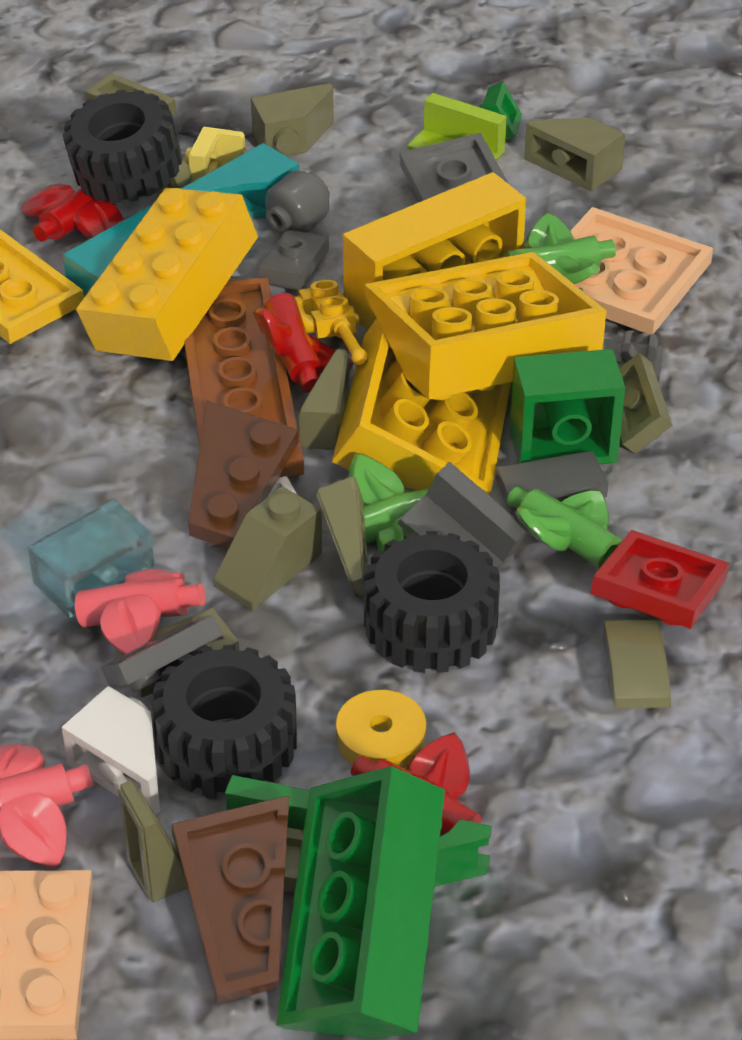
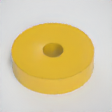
M371 690L360 693L349 699L337 715L336 742L339 752L352 765L359 756L364 755L375 763L385 758L402 768H406L413 757L425 747V714L413 699L399 692ZM376 730H386V731H385V732H377Z

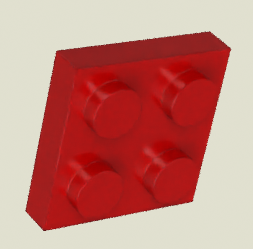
M631 530L593 576L590 594L606 599L614 606L632 608L655 616L665 624L691 629L726 581L730 563Z

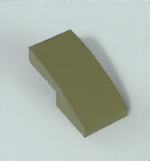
M658 620L604 621L603 641L609 661L608 684L614 708H671L667 660Z

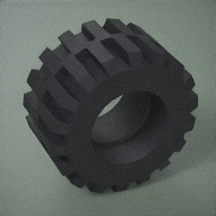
M117 90L116 93H104L98 95L99 98L89 99L82 104V108L75 109L70 115L71 120L66 121L64 125L65 133H63V140L78 186H81L82 192L87 196L93 195L94 199L99 201L110 199L111 203H120L122 200L133 202L139 200V197L145 195L149 197L156 194L158 188H165L171 183L170 178L177 176L180 171L178 165L182 164L181 149L172 113L169 110L168 104L164 100H159V96L153 93L145 95L142 90H134L132 92Z
M426 531V535L419 536L415 532L405 534L402 541L392 539L385 543L384 551L377 550L371 556V565H366L364 572V627H366V637L369 643L375 644V651L382 658L391 656L392 664L401 668L406 665L413 666L414 672L425 673L426 669H436L437 673L449 672L450 666L455 665L461 669L470 665V657L480 659L486 653L487 645L493 644L496 638V629H498L500 574L498 567L493 566V558L488 552H479V545L471 540L463 542L460 540V535L449 533L447 536L438 535V531Z
M223 645L221 650H212L211 646L199 649V654L196 656L186 654L178 658V667L168 666L162 673V681L156 682L153 689L152 711L157 756L160 764L165 765V773L172 780L180 778L181 787L191 792L196 788L202 789L203 796L215 798L217 792H226L232 775L260 781L268 780L274 783L282 776V767H289L292 763L294 749H297L295 687L291 685V676L285 668L278 669V661L268 655L260 658L259 651L249 647L244 651L236 650L235 645ZM219 719H238L231 722H213Z

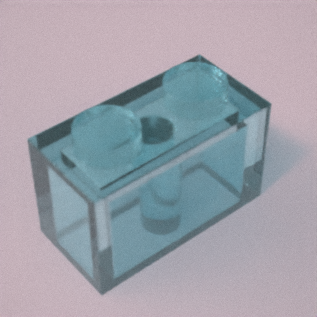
M115 499L28 545L33 584L68 618L76 614L75 597L78 591L124 583L125 576L137 570L155 569L152 532Z

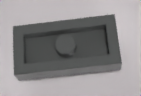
M214 615L194 618L100 668L110 687L130 685L132 691H136L161 679L162 673L159 668L176 659L178 661V658L186 654L198 655L199 649L208 647V642L222 636L223 633Z

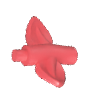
M162 569L137 570L127 574L124 583L78 591L75 597V613L82 627L100 626L106 640L125 655L153 640L160 623V618L185 616L189 607L204 605L206 593L202 584L186 585L184 582L185 575L182 573Z
M19 743L0 746L1 842L10 851L30 862L48 868L59 867L65 853L67 838L65 817L59 806L74 802L72 793L94 786L88 765L85 764L67 771L64 770L62 763L43 768L45 759L37 747Z

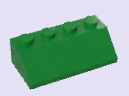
M393 766L310 788L276 1026L289 1030L369 1039L418 1032L445 789Z

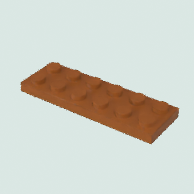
M268 277L228 281L195 330L185 340L184 348L199 448L207 400L298 429L285 364L281 356L276 355L266 340L265 335L261 333L253 314L257 308H264L266 302L272 297ZM300 438L298 445L279 477L304 475V458Z

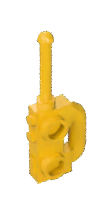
M319 280L313 282L310 285L311 288L298 290L299 296H296L295 299L307 334L315 333L318 339L332 336L342 338L351 353L352 361L357 365L365 364L368 354L361 348L353 333H357L356 325H359L358 313L354 312V307L349 306L348 299L343 296L338 288V283L333 280Z

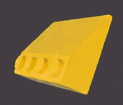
M534 252L364 284V294L406 379L428 400H446L454 394L473 390H491L497 385L513 382L514 357L603 350L606 309Z
M376 319L363 338L361 348L367 352L368 359L365 364L356 365L332 462L349 471L355 453L365 454L394 471L402 480L404 488L417 490L429 489L436 474L446 464L451 462L484 492L490 495L511 382L497 385L491 390H473L454 394L446 400H428L406 379Z

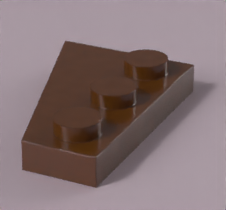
M207 400L188 521L189 536L229 549L246 514L269 496L299 443L298 429Z
M289 796L172 824V836L217 1004L278 988Z

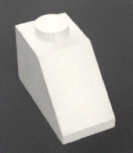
M107 686L62 726L67 764L72 768L87 764L92 780L118 797L120 784L131 780L135 787L141 791L154 814L157 815L160 812L151 711L140 700L134 697H126L110 686Z

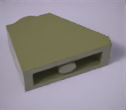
M328 83L251 97L252 133L258 145L264 143L285 156L306 153L334 123L332 84Z
M593 118L531 120L526 123L524 159L592 192L622 170L625 133Z
M281 486L246 514L213 579L214 587L253 611L322 555L321 508Z

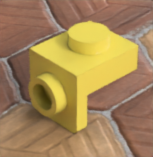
M203 126L193 147L187 148L184 161L191 171V183L246 153L244 133Z

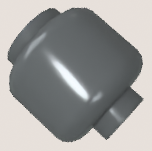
M299 170L288 173L273 185L265 195L266 218L269 224L279 232H285L286 230L309 232L329 212L330 193L328 187L314 173Z

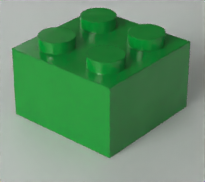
M613 349L514 357L510 436L518 464L593 451L599 464L618 462L625 384Z

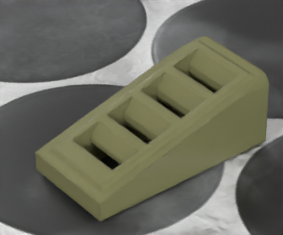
M336 349L300 410V443L303 448L335 450L349 392V357L346 350Z
M352 476L317 489L318 493L316 495L354 595L361 599L364 598V572L366 565H368L363 497L356 477Z
M130 780L120 784L119 798L127 861L147 898L151 899L152 902H156L185 890L186 885L179 858L171 839L143 794L135 787L133 782Z

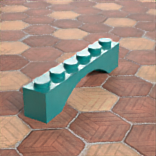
M262 143L181 189L242 194L251 219L266 218L265 195L267 191L288 173L299 170V163ZM152 205L63 254L65 277L83 289L84 297Z

